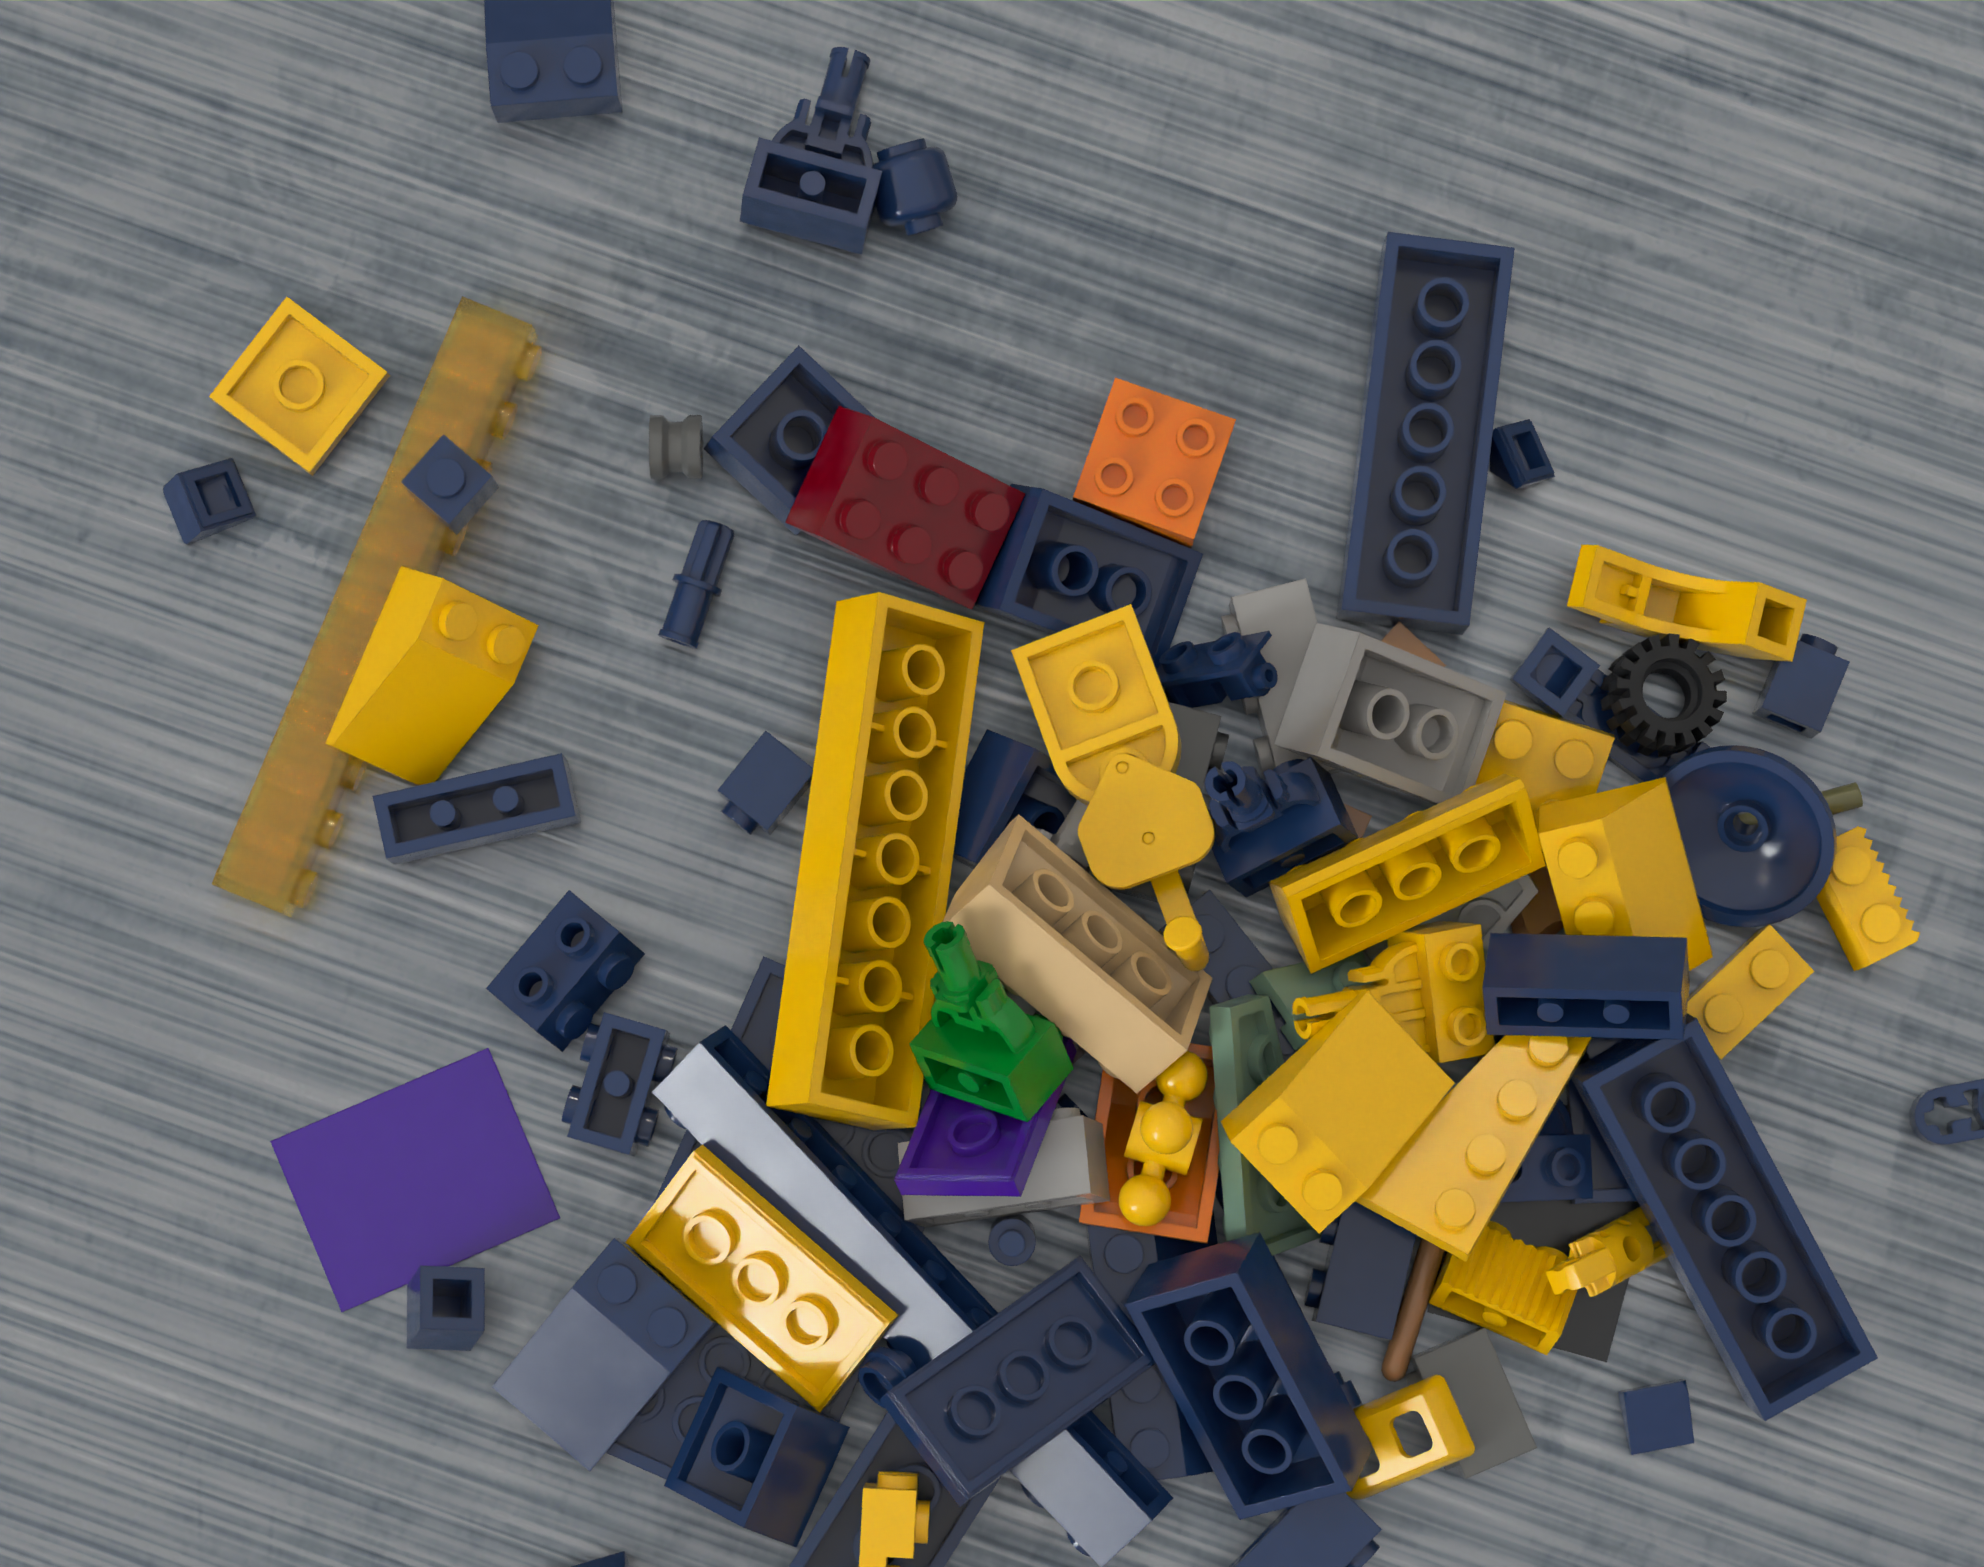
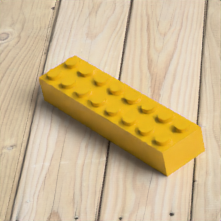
M881 592L836 601L769 1080L767 1107L870 1130L916 1127L924 1075L909 1043L932 1018L931 1008L934 1004V994L930 987V980L938 970L933 958L930 957L924 945V936L934 925L943 922L946 914L985 622Z

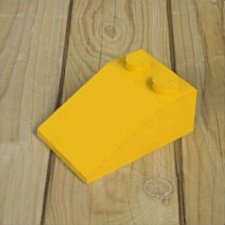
M401 566L325 744L417 786L435 782L514 685L539 625L444 578Z
M1365 988L1220 1122L1230 1142L1320 1234L1369 1189L1455 1083Z

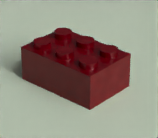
M838 406L785 523L926 592L972 610L1025 493L875 417Z

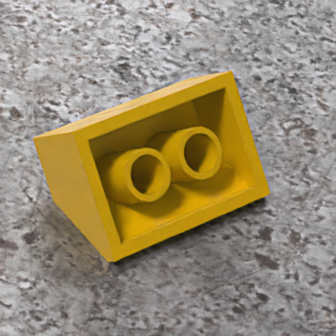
M1666 777L1540 806L1538 836L1566 935L1687 938L1689 971L1713 957V951Z

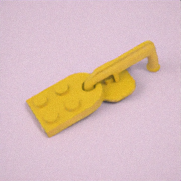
M1130 604L1013 649L1011 652L1053 767L1069 793L1088 806L1078 826V837L1093 875L1103 885L1118 890L1129 889L1151 881L1167 924L1163 933L1166 945L1176 952L1186 969L1201 971L1208 964L1209 951L1202 935V927L1195 917L1178 870L1199 862L1209 853L1214 843L1215 829L1200 788L1193 781L1176 775L1181 758L1179 729L1135 611Z

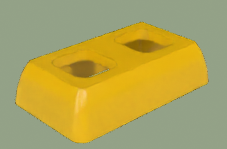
M1433 1375L1353 1409L1365 1434L1370 1439L1380 1467L1374 1473L1358 1477L1352 1491L1345 1493L1352 1499H1365L1467 1458L1474 1453V1443L1444 1377ZM1410 1411H1416L1422 1416L1433 1442L1430 1450L1415 1456L1408 1455L1405 1452L1394 1428V1419Z

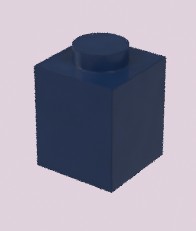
M445 434L436 441L401 481L404 488L413 498L456 535L499 488L493 476Z
M1802 634L1800 640H1797L1792 662H1773L1752 714L1808 738H1813L1823 729L1850 661L1835 656L1838 647L1810 634Z
M765 731L717 790L720 796L728 802L721 812L750 835L757 827L771 835L811 785L813 768Z
M420 1265L407 1285V1349L471 1351L485 1331V1268Z

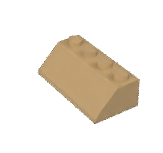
M1018 814L1008 824L956 891L943 922H953L955 927L957 924L962 925L967 933L970 947L976 960L992 964L1001 983L1009 992L1022 997L1049 1021L1055 1023V1026L1060 1029L1063 1036L1071 1038L1094 1057L1107 1074L1114 1078H1119L1135 1093H1138L1188 1050L1213 978L1203 969L1201 971L1186 969L1176 952L1166 945L1164 936Z

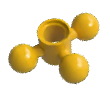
M1186 1051L1156 1077L1157 1086L1164 1095L1162 1102L1151 1104L1140 1100L1123 1157L1143 1162L1144 1164L1141 1174L1127 1180L1119 1193V1207L1122 1214L1128 1221L1138 1226H1152L1159 1223L1170 1209L1171 1195L1167 1185L1163 1182L1165 1171L1169 1170L1187 1175L1203 1119L1189 1115L1184 1106L1187 1101L1195 1099L1203 1092L1208 1079L1207 1068L1204 1062L1193 1052Z

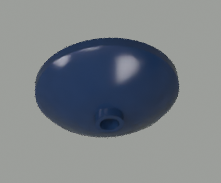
M1728 745L1711 747L1695 752L1677 762L1662 776V778L1666 777L1703 918L1735 927L1766 926L1792 917L1802 911L1817 897L1824 887L1834 864L1837 849L1836 828L1832 812L1823 794L1815 783L1798 767L1784 758L1762 749ZM1738 813H1751L1756 817L1758 823L1754 825L1746 824L1740 820Z

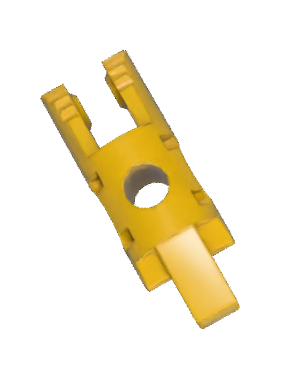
M1641 1207L1569 1244V1258L1546 1271L1555 1295L1563 1294L1569 1289L1577 1290L1585 1287L1589 1297H1594L1667 1258L1659 1241L1653 1242L1652 1237L1645 1228V1226L1650 1224Z

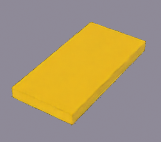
M701 1145L692 1152L625 1242L819 1413L830 1404L862 1363L866 1354L873 1349L899 1316L704 1145Z

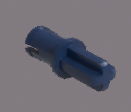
M702 520L698 524L682 573L674 574L672 580L678 584L665 622L658 636L671 642L697 649L698 640L713 596L720 597L722 590L717 585L734 539V531L710 520Z

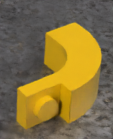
M1581 544L1567 607L1598 617L1601 624L1646 638L1659 634L1661 640L1669 633L1680 635L1679 644H1683L1690 638L1700 643L1697 650L1750 659L1792 662L1807 599L1761 582L1723 581L1692 576L1657 567L1599 545Z

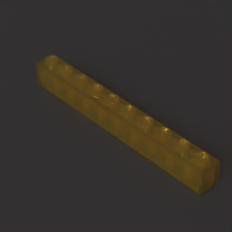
M462 296L214 876L212 885L290 918L296 906L304 909L309 903L319 877V873L311 871L321 847L328 850L332 847L343 822L344 814L336 812L346 788L353 791L356 790L367 767V762L327 745L325 742L400 567L403 566L436 576L445 554L454 557L458 552L468 527L467 523L456 535L413 498L404 488L401 481L443 434L491 474L493 463L487 461L486 457L495 437L502 440L506 438L518 408L517 404L510 402L520 379L526 382L530 381L542 353V347L535 344L538 335L532 324Z

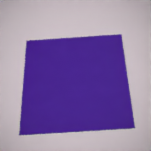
M489 1048L270 1141L341 1312L409 1284L420 1265L448 1267L560 1219Z

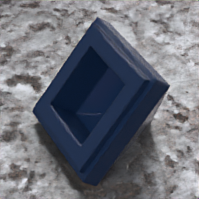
M1530 419L1493 429L1490 471L1515 489L1547 481L1555 477V472Z

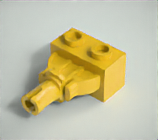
M1437 921L1416 925L1388 938V948L1379 953L1368 967L1352 969L1347 974L1348 981L1372 983L1360 986H1347L1342 991L1308 998L1299 997L1293 1002V1014L1306 1013V1016H1315L1294 1020L1296 1032L1304 1040L1312 1038L1366 988L1436 1063L1486 1055L1495 1046L1494 1035H1488L1486 1031L1482 988L1485 973V957L1481 924Z

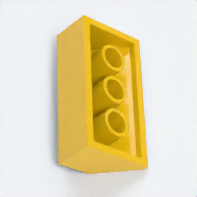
M1502 774L1482 784L1470 786L1461 794L1424 811L1414 812L1402 821L1365 838L1355 839L1345 847L1313 862L1294 867L1286 874L1269 881L1280 919L1312 974L1546 865L1527 789L1521 778Z

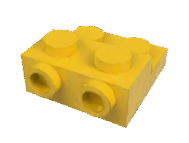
M879 1471L877 1483H865L862 1497L859 1567H900L888 1565V1557L913 1558L915 1543L928 1544L930 1501L917 1500L918 1473Z

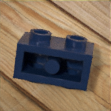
M568 890L486 989L537 1033L563 1052L572 1040L580 1037L589 1028L593 1015L613 991L626 984L634 972L635 965L645 953Z
M606 1012L603 1013L600 1025L591 1023L587 1030L580 1055V1060L589 1062L582 1087L572 1085L562 1115V1122L570 1124L567 1137L630 1156H635L638 1144L649 1147L659 1116L658 1109L649 1107L653 1095L652 1091L655 1088L656 1082L661 1083L673 1070L678 1050L676 1047L667 1045L671 1033L665 1029Z

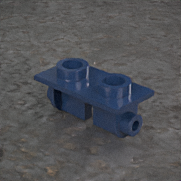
M1270 631L1243 636L1239 632H1232L1218 638L1216 641L1193 645L1190 641H1185L1169 648L1161 655L1159 659L1160 666L1156 669L1162 686L1165 688L1168 702L1194 708L1222 703L1227 695L1231 701L1261 697L1268 694L1278 680L1276 668L1273 664L1267 663L1260 652L1272 636Z

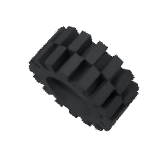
M1669 633L1661 640L1659 634L1650 636L1641 643L1638 642L1616 659L1609 667L1612 673L1603 679L1601 689L1609 691V694L1601 699L1602 711L1612 709L1614 714L1606 723L1611 731L1621 726L1626 732L1619 739L1625 746L1628 747L1634 742L1640 743L1637 753L1648 756L1658 750V757H1667L1676 751L1680 753L1713 731L1711 727L1719 723L1724 712L1718 710V707L1727 702V691H1717V685L1725 680L1722 669L1711 673L1707 665L1716 659L1709 651L1699 657L1695 651L1700 643L1691 638L1683 644H1679L1680 635ZM1664 673L1677 681L1685 697L1684 707L1679 716L1663 718L1650 710L1643 698V684L1648 675Z

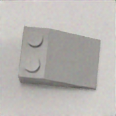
M1316 623L1274 745L1306 758L1312 757L1321 764L1437 805L1475 785L1507 693L1363 633Z

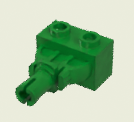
M949 921L934 925L924 936V945L930 957L933 958L938 970L930 980V987L936 1000L931 1008L932 1018L909 1043L925 1080L932 1090L1029 1122L1074 1069L1062 1042V1033L1055 1026V1023L1049 1021L1045 1016L1024 1013L1006 995L1001 981L997 979L998 975L993 965L976 960L970 947L967 933L962 925L957 924L955 927L954 923Z

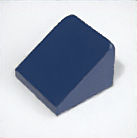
M233 458L177 473L163 486L164 496L185 544L202 540L253 519L256 516Z
M1679 1379L1618 1391L1630 1455L1694 1443L1686 1380Z

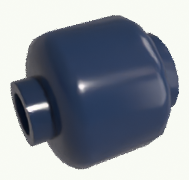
M922 138L876 152L879 162L873 164L871 168L882 171L875 201L881 222L891 227L904 225L907 236L944 226L940 214L951 210L957 202V192L944 151L938 147H927L925 139Z

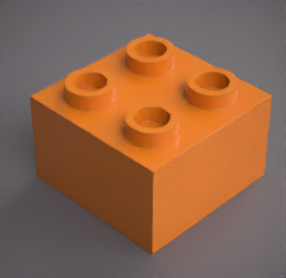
M1115 378L1074 492L1073 501L1191 549L1236 419Z

